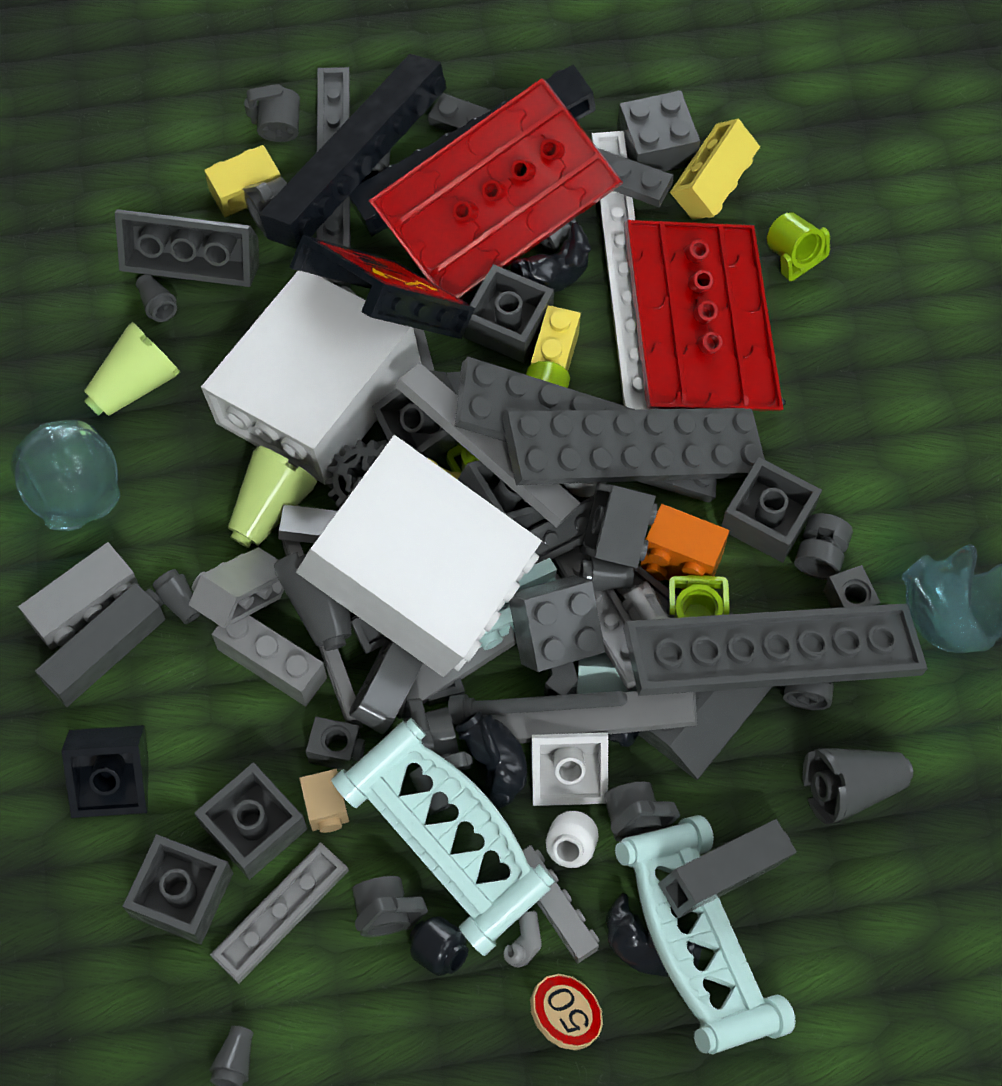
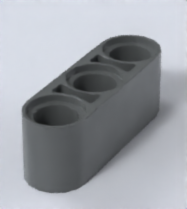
M387 638L350 708L349 715L379 734H384L395 720L423 663Z

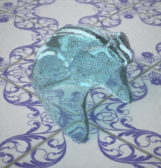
M61 420L43 424L26 436L13 453L10 466L19 495L28 508L41 517L46 526L52 530L72 531L80 529L85 523L94 519H101L114 508L121 496L117 484L118 470L114 454L100 433L86 422Z
M965 545L948 558L940 561H934L928 555H924L902 574V579L906 586L905 601L908 604L915 629L932 645L947 652L972 653L987 651L1002 636V563L988 572L974 575L977 550L973 545Z

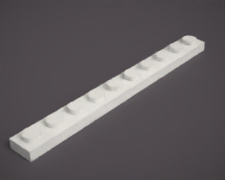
M624 131L592 133L591 140L597 148L627 158ZM612 191L599 201L623 404L635 410L656 409L647 408L645 401L636 312L633 305L631 273L628 267L624 222L635 220L633 198Z

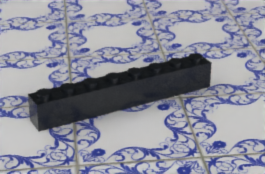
M409 54L259 213L267 239L297 249L302 235L313 236L317 229L333 214L381 159L389 153L391 148L408 132L434 101L442 95L446 89V81L441 62Z
M574 64L564 70L556 71L550 78L546 79L547 83L576 121L596 110L593 91ZM509 101L501 102L486 114L471 119L461 128L452 133L444 134L439 140L429 146L414 151L409 157L397 164L389 165L381 173L368 180L361 181L349 195L354 210L371 237L388 228L369 202L371 198Z

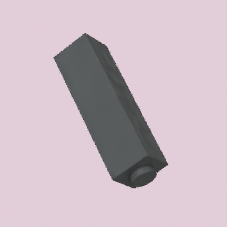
M135 582L35 670L42 683L68 707L166 620L161 610V606L164 603L152 589L148 588L144 591Z
M777 819L676 868L661 880L658 885L676 916L680 918L778 867L797 851L790 842L787 833L782 829Z

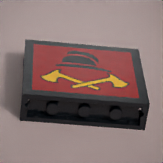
M302 235L290 264V268L369 288L370 292L361 312L374 319L462 339L475 310V307L395 260Z

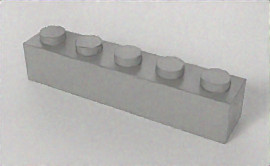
M530 845L522 850L527 863L533 868L541 864L555 880L550 886L551 890L536 903L578 964L598 951L599 945L597 943L599 938L592 929H587L584 924L586 920L579 909L575 910L570 904L572 899L565 889L561 890L557 882L559 880L552 869L548 870L543 864L545 859L538 849L535 851Z

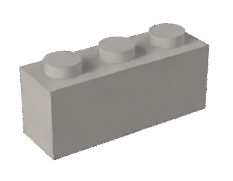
M107 542L18 607L27 622L52 651L57 646H64L76 635V632L89 624L135 582L138 584L134 572Z
M258 547L245 554L242 553L237 558L226 563L222 562L207 572L203 571L192 584L194 592L188 605L222 628H226L281 598L284 589L275 575L274 564L279 560Z
M250 615L226 628L218 625L212 633L216 647L220 652L305 707L327 679L322 661Z

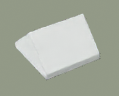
M608 733L532 735L531 774L533 806L606 804L604 795L608 791Z

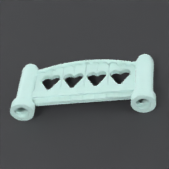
M410 718L406 723L402 721L348 771L342 769L331 779V782L344 799L354 808H358L367 798L470 915L459 928L471 945L480 954L485 956L497 945L495 940L551 890L550 886L555 880L541 864L533 868L527 863L518 841L493 803L459 769L422 744L421 739L426 734ZM418 763L422 767V775H428L432 778V789L428 792L399 796L408 765ZM436 792L445 793L448 797V804L455 805L459 810L457 819L425 825L433 795ZM462 821L470 822L474 827V833L483 836L485 840L484 847L481 850L451 854L458 825ZM490 850L497 852L500 857V863H506L510 867V876L505 880L476 884L484 854Z
M695 815L683 818L675 826L626 837L616 845L615 854L621 865L634 868L640 902L652 941L673 984L700 1022L701 1026L694 1034L695 1044L702 1053L715 1054L765 1036L778 1038L790 1034L795 1027V1015L792 1006L783 996L773 995L763 999L719 897L692 911L697 913L698 918L688 934H684L678 929V919L672 914L671 905L658 885L660 881L655 875V869L671 873L676 868L700 857V854L711 850L713 846L712 828L703 816ZM687 942L713 950L714 955L704 971H699L694 966V956L689 953ZM703 979H708L730 988L731 991L720 1009H716L711 1005L710 993L704 989Z

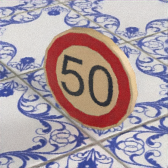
M555 974L546 976L535 986L530 998L531 1014L537 1028L549 1041L561 1048L579 1050L587 1048L599 1037L603 1026L602 1010L596 996L584 983L572 976Z

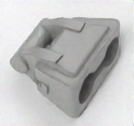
M647 581L637 586L633 585L631 588H628L627 592L619 596L623 607L632 621L670 618L654 589L651 588Z

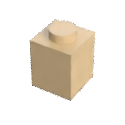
M337 769L300 777L312 831L320 830L322 833L333 832L340 829L342 824L349 822L344 797L331 782V779L338 774Z

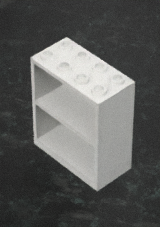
M297 271L201 388L216 424L255 446H263L289 459L288 463L296 468L300 466L316 480L325 484V480L333 476L327 470V467L336 466L338 463L334 455L344 456L346 454L344 450L345 445L350 446L352 449L356 447L357 440H361L378 419L372 406L397 389L395 384L398 379L421 363L414 328L370 318L361 312L366 300L356 296L348 287H339L329 282L326 277Z
M394 435L311 547L296 573L439 675L445 677L452 669L459 671L466 661L469 662L482 644L479 640L486 631L489 632L501 616L500 609L505 602L508 603L521 585L518 583L520 579L537 562L539 555L535 551L542 540Z

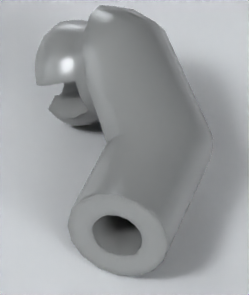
M535 911L525 912L519 918L521 935L511 946L507 945L504 949V959L513 967L527 965L541 949L542 942L537 912Z

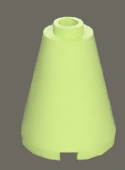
M133 322L127 326L84 390L89 396L84 400L85 403L98 416L103 411L110 416L175 378L180 373L170 359Z
M257 446L252 453L228 528L233 532L230 538L247 548L250 547L251 543L259 546L280 524L283 504L298 506L314 489L317 480L300 466L296 468L288 463L289 459L263 446Z

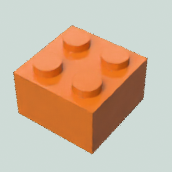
M661 504L655 521L646 537V540H648V550L645 559L641 561V567L655 579L661 581L665 579L670 581L673 576H715L730 530Z

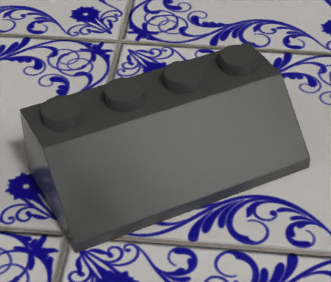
M119 209L115 211L119 271L245 287L251 286L259 268V238L250 225Z
M773 686L696 692L697 726L640 731L639 736L695 780H698Z

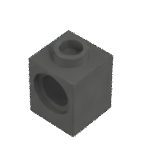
M862 565L829 576L823 590L831 608L874 606L881 603ZM845 596H855L861 603L853 604Z
M315 716L306 748L307 758L311 764L348 771L354 766L355 761L363 758L366 740L361 739L358 725ZM341 739L347 742L346 747L341 751L328 749L329 744L334 740Z

